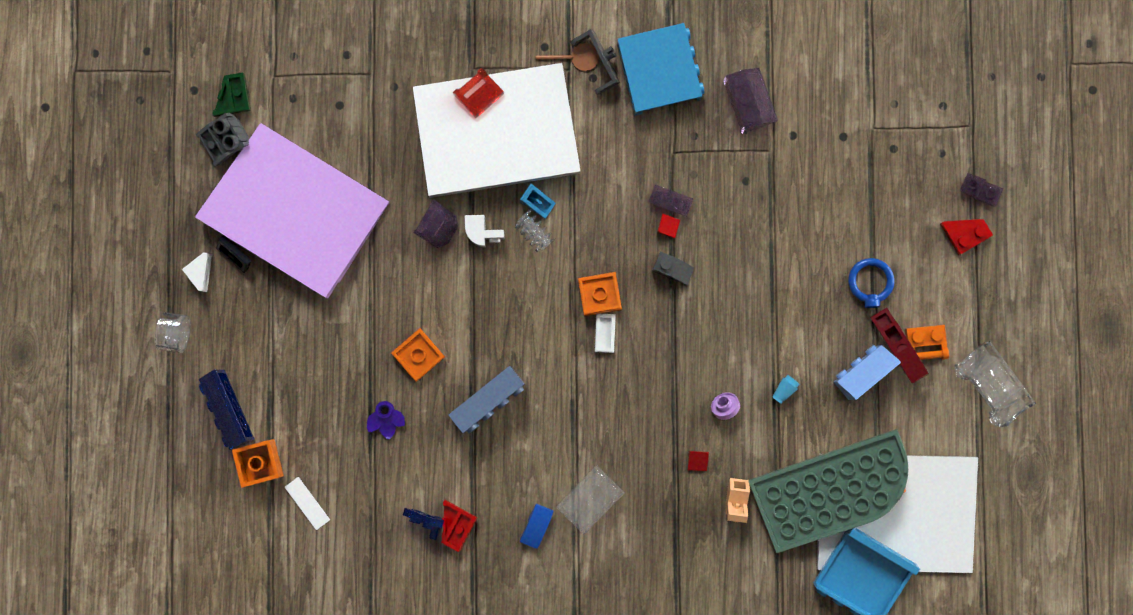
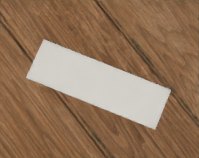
M299 477L285 486V489L316 530L330 520Z

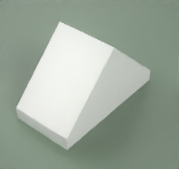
M202 253L182 269L198 291L207 292L212 254Z

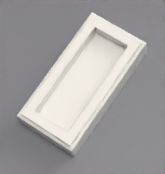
M596 314L595 352L614 353L616 314Z

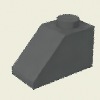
M660 251L652 271L688 285L694 267Z

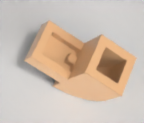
M730 478L725 510L727 521L747 523V504L750 494L749 480Z

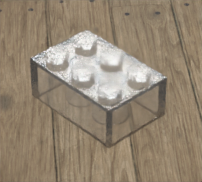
M596 464L556 505V508L585 534L625 492Z

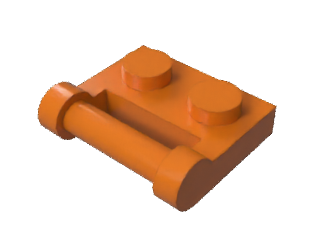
M945 325L905 329V335L914 350L915 347L939 345L940 347L938 351L918 352L917 355L920 360L949 359Z

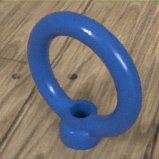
M867 258L857 262L852 267L848 283L853 295L865 303V308H879L880 302L885 300L894 288V275L891 268L885 262L875 258ZM876 266L885 273L887 284L880 294L866 295L858 289L856 277L862 268Z

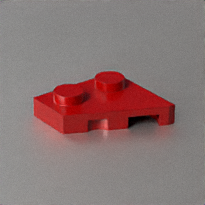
M984 219L944 221L940 223L958 255L963 254L993 236Z
M444 500L441 543L460 552L478 517L448 500Z

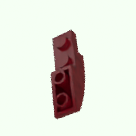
M888 308L871 316L872 322L892 354L901 362L899 365L910 382L913 384L929 375Z

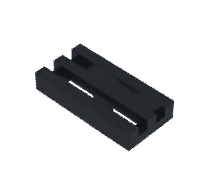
M226 236L220 237L216 249L241 272L245 273L249 269L252 260Z

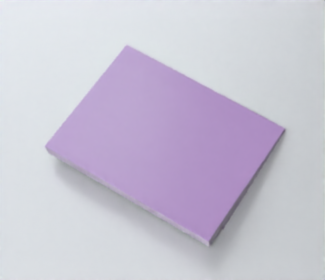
M260 123L250 137L249 145L243 147L195 218L325 298H329L390 202Z

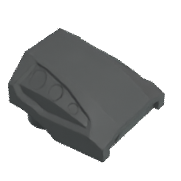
M231 113L223 114L196 133V136L200 138L212 158L214 166L222 164L234 153L249 145L248 134L240 121Z

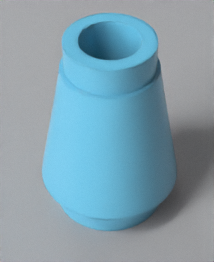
M787 375L785 378H782L772 397L782 404L783 401L798 390L797 387L800 384Z

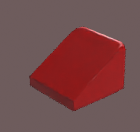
M662 214L657 233L675 238L680 220Z
M688 451L687 470L707 471L709 452Z

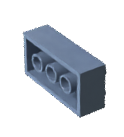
M509 366L452 411L449 417L462 433L466 431L471 433L479 427L478 422L481 419L486 421L494 415L493 410L496 407L501 409L509 403L508 398L511 395L516 397L524 391L523 386L525 383L515 370Z

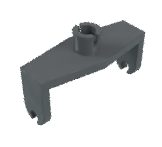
M590 29L574 38L570 43L575 46L591 38L600 59L612 79L595 90V93L598 95L620 83L610 62L617 55L614 53L612 46L604 50L596 33Z

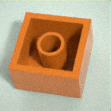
M275 439L232 450L241 488L284 476Z

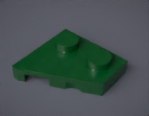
M243 72L224 76L222 89L217 97L218 102L215 110H213L214 117L222 116L225 113L236 114L251 111L245 74Z

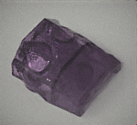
M432 200L428 210L413 233L436 248L449 244L458 228L457 215L447 210L437 201Z

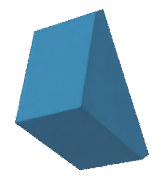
M533 184L529 185L520 199L521 204L545 219L556 204Z

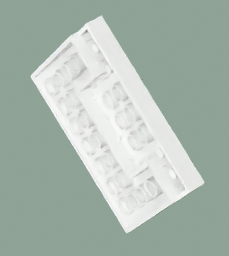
M562 63L413 87L428 196L430 198L580 174Z
M907 455L908 479L905 487L906 492L903 493L900 500L883 517L855 528L916 563L920 568L919 572L973 573L978 457ZM845 531L817 540V570L823 568Z

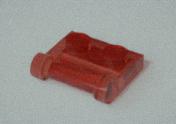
M480 68L473 78L460 89L453 91V94L477 118L504 94V91L483 68ZM482 79L486 82L468 98L464 96Z

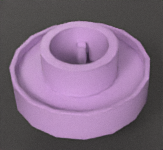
M722 393L712 401L711 409L718 419L727 420L738 413L740 402L734 394Z

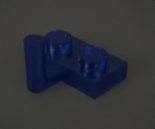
M404 508L403 516L410 518L409 522L415 524L423 523L422 527L431 529L429 538L437 539L439 529L442 528L444 523L441 517L429 515L415 509Z

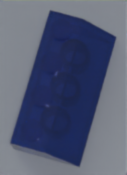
M215 369L199 379L201 383L199 388L208 399L206 404L209 411L214 413L216 418L214 423L217 429H221L224 436L222 437L224 446L228 447L229 450H233L254 441L255 438L225 370Z

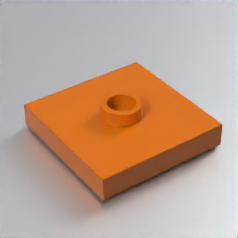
M616 272L578 278L584 316L622 310Z
M421 328L391 352L415 382L420 380L445 358L443 353Z

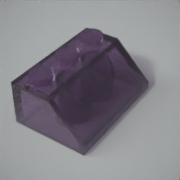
M760 68L744 69L725 76L723 82L742 134L778 122Z

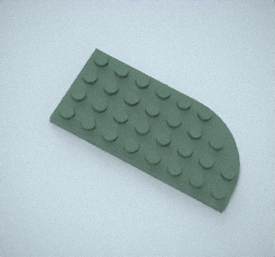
M898 429L749 479L750 487L776 553L868 524L883 517L903 495L908 479V458Z

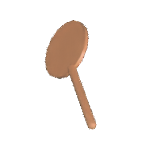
M588 43L576 46L572 51V55L535 57L536 59H572L573 65L581 71H590L599 62L596 48Z

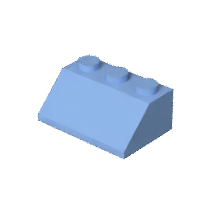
M873 345L865 351L867 355L862 359L858 357L851 363L852 367L847 371L844 369L839 372L834 383L848 400H857L901 363L899 359L882 345Z

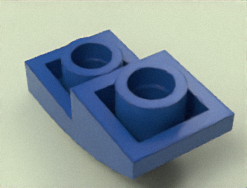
M535 504L520 537V542L538 549L552 518L553 510Z

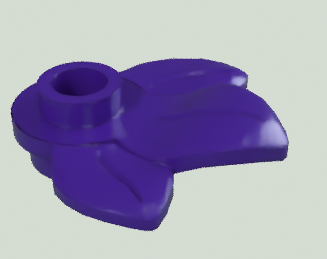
M388 401L378 403L375 412L367 419L368 432L379 429L386 439H390L394 435L396 426H405L403 414L395 410L394 406ZM383 407L388 408L387 414L382 413Z

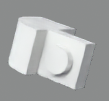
M465 215L466 234L475 245L486 247V240H489V243H500V240L505 239L504 230H485L484 215Z

